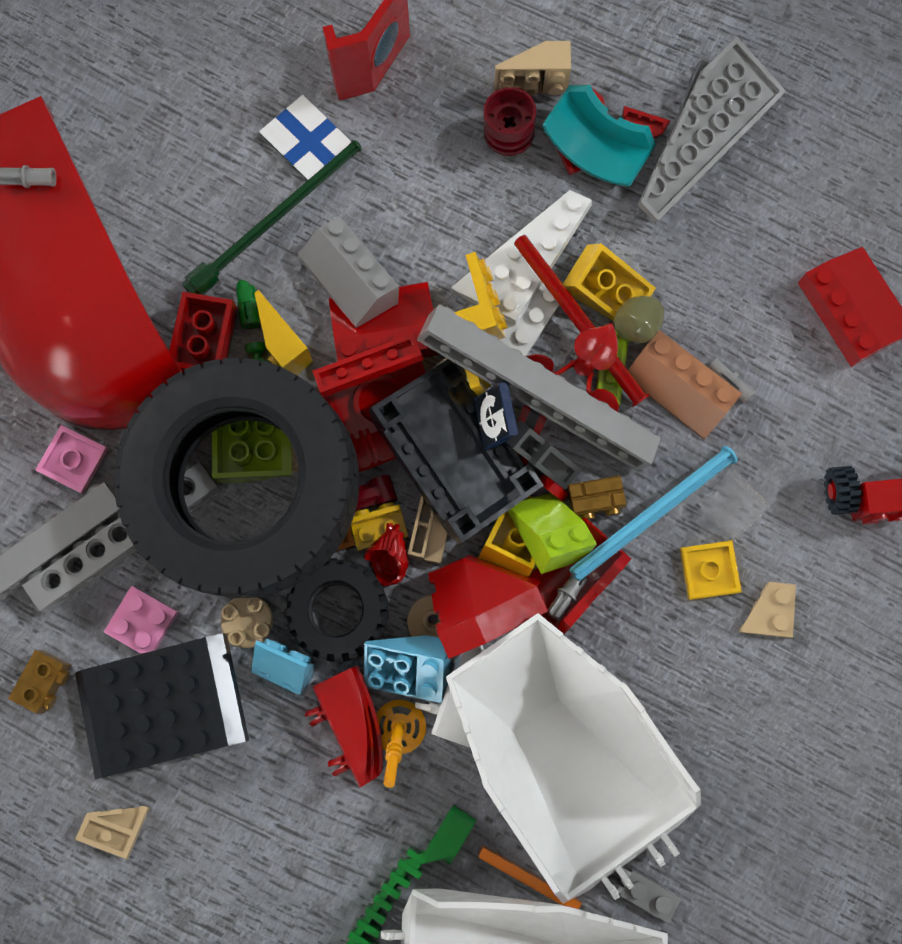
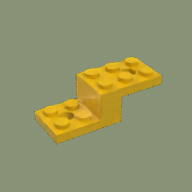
M476 252L467 254L465 256L479 304L454 313L466 321L473 322L479 329L489 335L496 336L499 340L506 338L504 329H507V323L504 315L501 314L499 307H497V305H500L497 291L494 290L492 283H490L494 281L490 267L487 266L484 258L480 259ZM465 369L470 389L478 396L489 390V387H492L490 383Z

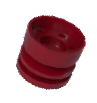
M505 87L496 90L487 98L484 104V139L487 146L495 153L503 156H515L526 151L531 146L535 137L536 105L534 100L526 91L516 87Z

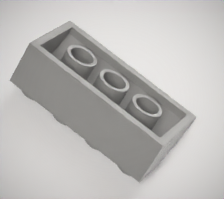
M340 216L319 227L298 254L301 262L356 328L398 304V284Z

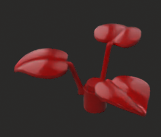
M612 323L581 332L574 342L575 352L578 357L576 360H571L569 364L558 371H553L554 363L552 359L545 355L532 354L526 356L534 362L541 363L555 375H561L571 367H574L577 374L587 376L586 392L598 401L607 403L610 408L619 413L618 401L611 392L605 389L591 391L594 368L598 370L608 369L613 365L617 357L618 341Z

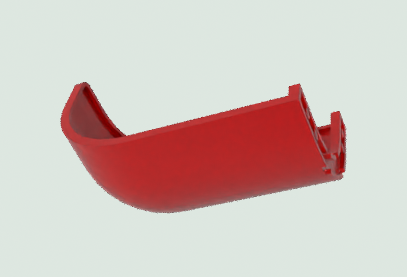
M39 96L0 114V168H22L23 165H28L29 168H54L56 172L55 186L31 185L30 188H24L23 185H0V364L10 379L27 396L59 418L90 429H126L133 414L139 412L137 408L147 396L151 398V392L163 382L167 384V379L183 371L171 355L140 300L53 120L54 116L44 99Z

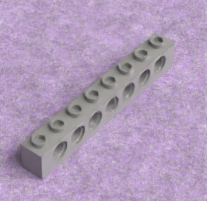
M200 462L197 464L191 463L186 467L184 486L193 484V491L184 497L188 511L191 513L222 490ZM119 514L116 516L117 520L111 524H104L97 528L94 536L74 544L71 552L54 558L50 562L51 566L43 571L38 570L28 577L29 581L22 586L39 612H51L137 551L128 535L124 541L119 542L117 539L118 533L126 528L122 525ZM104 544V554L101 557H97L95 553L96 548ZM78 560H82V569L79 572L75 573V562ZM59 575L61 579L58 587L53 588L52 579Z

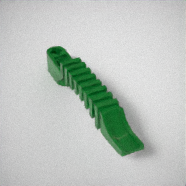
M453 804L426 850L419 851L410 845L406 853L409 857L404 858L401 856L397 863L398 868L392 869L389 881L385 879L381 886L382 891H377L373 898L374 903L368 904L364 912L365 916L361 914L356 924L357 928L353 926L346 944H379L363 933V931L378 939L382 927L371 920L374 919L383 925L387 914L379 908L382 907L390 912L394 901L387 896L390 895L398 900L402 891L395 886L396 883L408 889L412 879L407 877L406 873L408 872L419 880L423 871L419 868L421 864L442 860L450 865L477 819Z

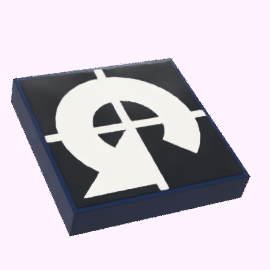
M507 382L496 384L474 399L485 450L493 449L518 435Z

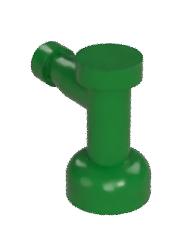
M265 342L245 344L246 353L251 355L252 359L266 362L262 358V354L266 351Z

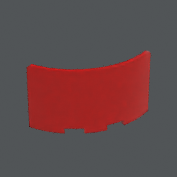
M582 518L597 543L594 549L609 539L587 518ZM620 549L586 576L587 582L577 594L576 602L569 605L560 620L556 621L550 618L547 612L541 616L564 635L632 558ZM576 563L543 574L537 568L530 576V578L541 582L537 587L547 609L557 597V590L562 588L571 576L569 570Z

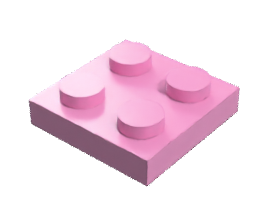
M60 425L35 470L84 495L109 449Z
M131 586L105 628L104 633L140 654L147 653L158 648L179 612L138 588Z

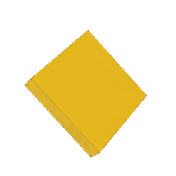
M732 540L679 548L688 600L742 592Z

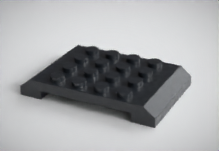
M447 359L369 409V413L374 426L448 535L458 544H461L544 485L530 464L525 466L515 450L506 442L493 449H484L474 399L478 396L470 389L465 369Z
M227 633L195 639L83 669L75 673L95 779L249 741Z

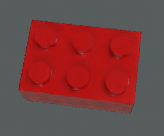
M182 291L169 351L183 373L185 372L184 369L194 365H203V362L228 358L238 308L233 300Z

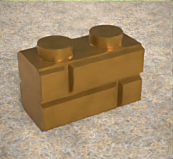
M620 475L573 483L567 486L570 509L581 519L587 518L591 520L595 518V514L604 512L606 517L621 514L620 510L626 507Z

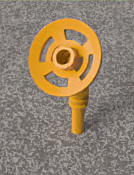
M407 700L390 701L384 704L376 713L379 725L382 716H386L383 724L384 734L381 735L382 748L386 750L385 760L387 761L383 784L388 788H392L395 785L398 763L402 760V754L416 749L423 741L426 733V720L422 711L416 709L415 704ZM398 706L406 707L411 712L408 716L402 713L394 714L392 708ZM418 719L419 733L415 739L412 737L415 732L414 720ZM389 720H391V731L388 732L387 725ZM410 722V723H411V731H410V733L408 734V733L406 732V731H407V728H408L407 723ZM402 740H405L407 746L403 747Z

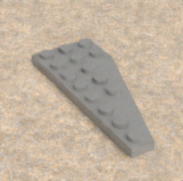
M738 37L734 38L700 72L638 202V206L654 223L786 92Z

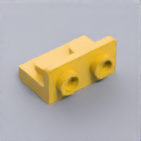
M394 502L380 505L379 510L369 512L368 509L355 512L351 527L358 552L366 550L386 531L387 523L399 524V531L404 533L403 539L409 538L400 505L394 506Z

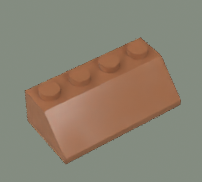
M660 330L628 369L645 394L649 393L651 399L703 439L710 434L742 395L741 392Z

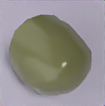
M638 296L630 298L623 303L615 315L614 325L616 332L622 339L631 343L641 344L650 342L663 325L664 308L661 302L654 297Z

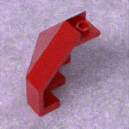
M467 555L428 573L429 582L432 585L434 584L436 592L431 594L433 609L441 621L436 624L437 634L448 659L504 635L519 627L537 613L542 615L548 612L537 587L541 583L540 581L472 555Z

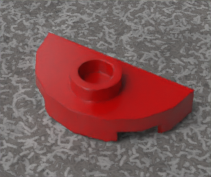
M623 106L622 118L635 124L649 126L653 139L662 135L670 124L671 120Z

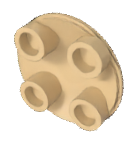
M234 598L222 608L221 629L223 633H227L230 644L241 648L255 647L256 641L264 642L269 636L273 627V615L268 604L261 598Z

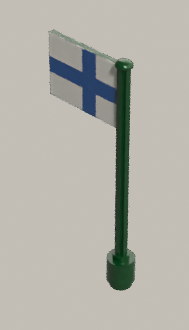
M301 95L261 129L259 133L307 181L213 263L206 265L202 262L184 277L185 281L181 284L187 292L201 295L207 293L220 281L217 276L223 268L357 152L362 151L358 141H350L304 95Z

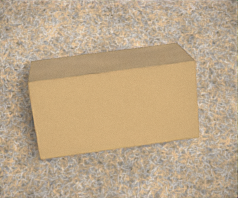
M421 495L408 557L441 565L448 533Z

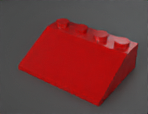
M863 246L826 261L806 272L799 280L800 288L850 367L902 340V306Z
M428 282L400 286L397 305L357 328L333 299L329 298L337 361L410 334H414L417 341L428 315L433 311ZM417 341L423 358L441 355Z

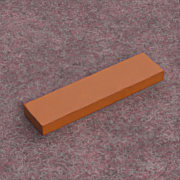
M482 844L478 852L481 860L561 905L575 909L580 908L582 903L579 898L575 897L562 903L545 879Z

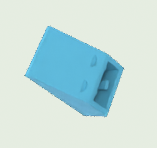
M424 635L372 640L364 643V681L367 688L442 703L448 686L446 676L451 673L452 658L448 659L440 638Z
M266 638L265 642L256 641L251 673L296 694L304 695L317 665L311 663L313 658L293 650L289 653L287 652L288 646L275 640Z

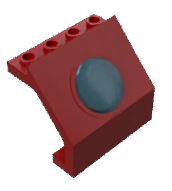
M383 0L365 28L355 34L336 38L333 25L322 27L332 78L339 101L375 91L410 37L408 0Z

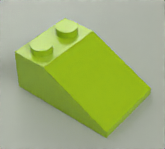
M552 493L523 500L508 510L513 523L541 574L579 562L591 553L597 544L585 522Z

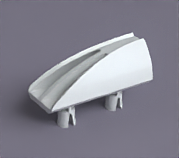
M483 645L452 657V662L455 663L453 671L484 651ZM449 685L447 686L442 703L428 701L429 705L415 704L416 709L437 715L431 734L470 747Z

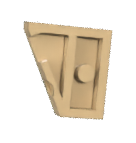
M767 582L758 601L755 602L750 610L751 612L745 623L741 625L739 633L793 638L796 585Z
M139 806L136 808L87 813L75 840L128 859L150 808Z

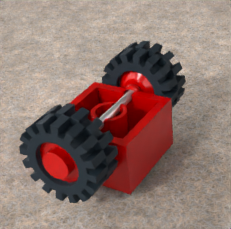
M852 466L832 467L826 470L824 476L826 480L824 487H826L824 495L827 496L825 500L826 504H828V509L831 510V514L851 513L852 521L862 520V525L879 523L880 520L888 519V522L902 521V479L870 481L860 484V481H857L858 474L855 473V468H852Z

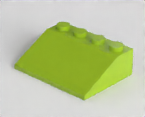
M239 421L222 426L212 432V478L218 484L245 483L293 476L292 444L286 434L275 426L257 421Z

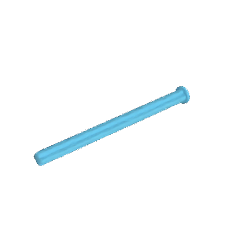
M723 446L721 452L572 566L569 570L572 577L577 581H581L730 464H735L738 461L735 452L730 447Z

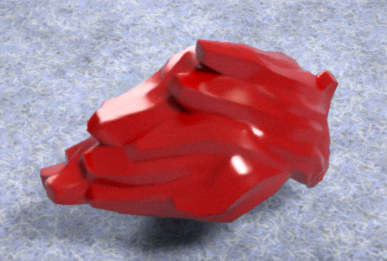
M387 523L385 533L368 547L363 555L365 560L370 561V566L381 585L385 587L401 582L408 568V549L405 547V541L403 540L404 533L399 531V524Z

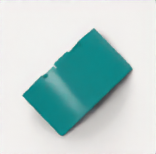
M569 85L543 123L545 133L554 146L581 170L612 184L630 186L656 146L649 126L635 124L621 117L618 120L611 117L607 113L609 109L598 99L591 85Z

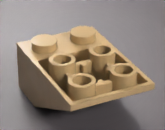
M544 41L495 65L494 92L505 87H516L526 91L530 96L537 93H549L550 95L564 93L568 88L571 73V41Z

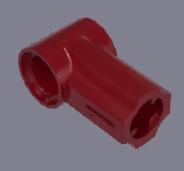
M382 475L369 480L367 484L359 486V496L355 511L396 502L398 498L391 476Z

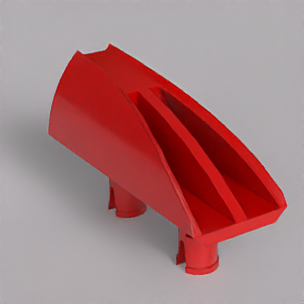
M357 665L313 686L312 688L320 705L307 710L305 717L318 715V717L308 723L312 727L328 720L343 752V755L328 761V767L340 764V767L331 774L336 777L351 769L360 788L382 773L383 750L376 712L364 678Z

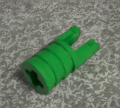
M240 280L236 283L240 327L246 330L262 327L255 298L256 287L245 280Z

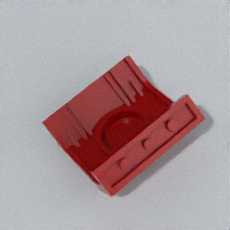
M414 334L312 371L321 395L339 415L350 434L355 447L359 472L396 459L374 426L369 409L426 373L422 364L423 356Z

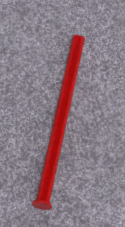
M525 234L518 237L514 242L515 247L579 332L596 328ZM616 357L615 362L608 370L633 402L632 407H635L647 398L649 393H644L620 359Z

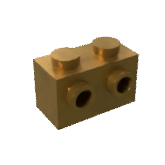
M34 650L8 699L36 714L46 713V711H49L54 706L57 700L55 694L59 687L67 682L70 676L68 670L71 664L44 650Z

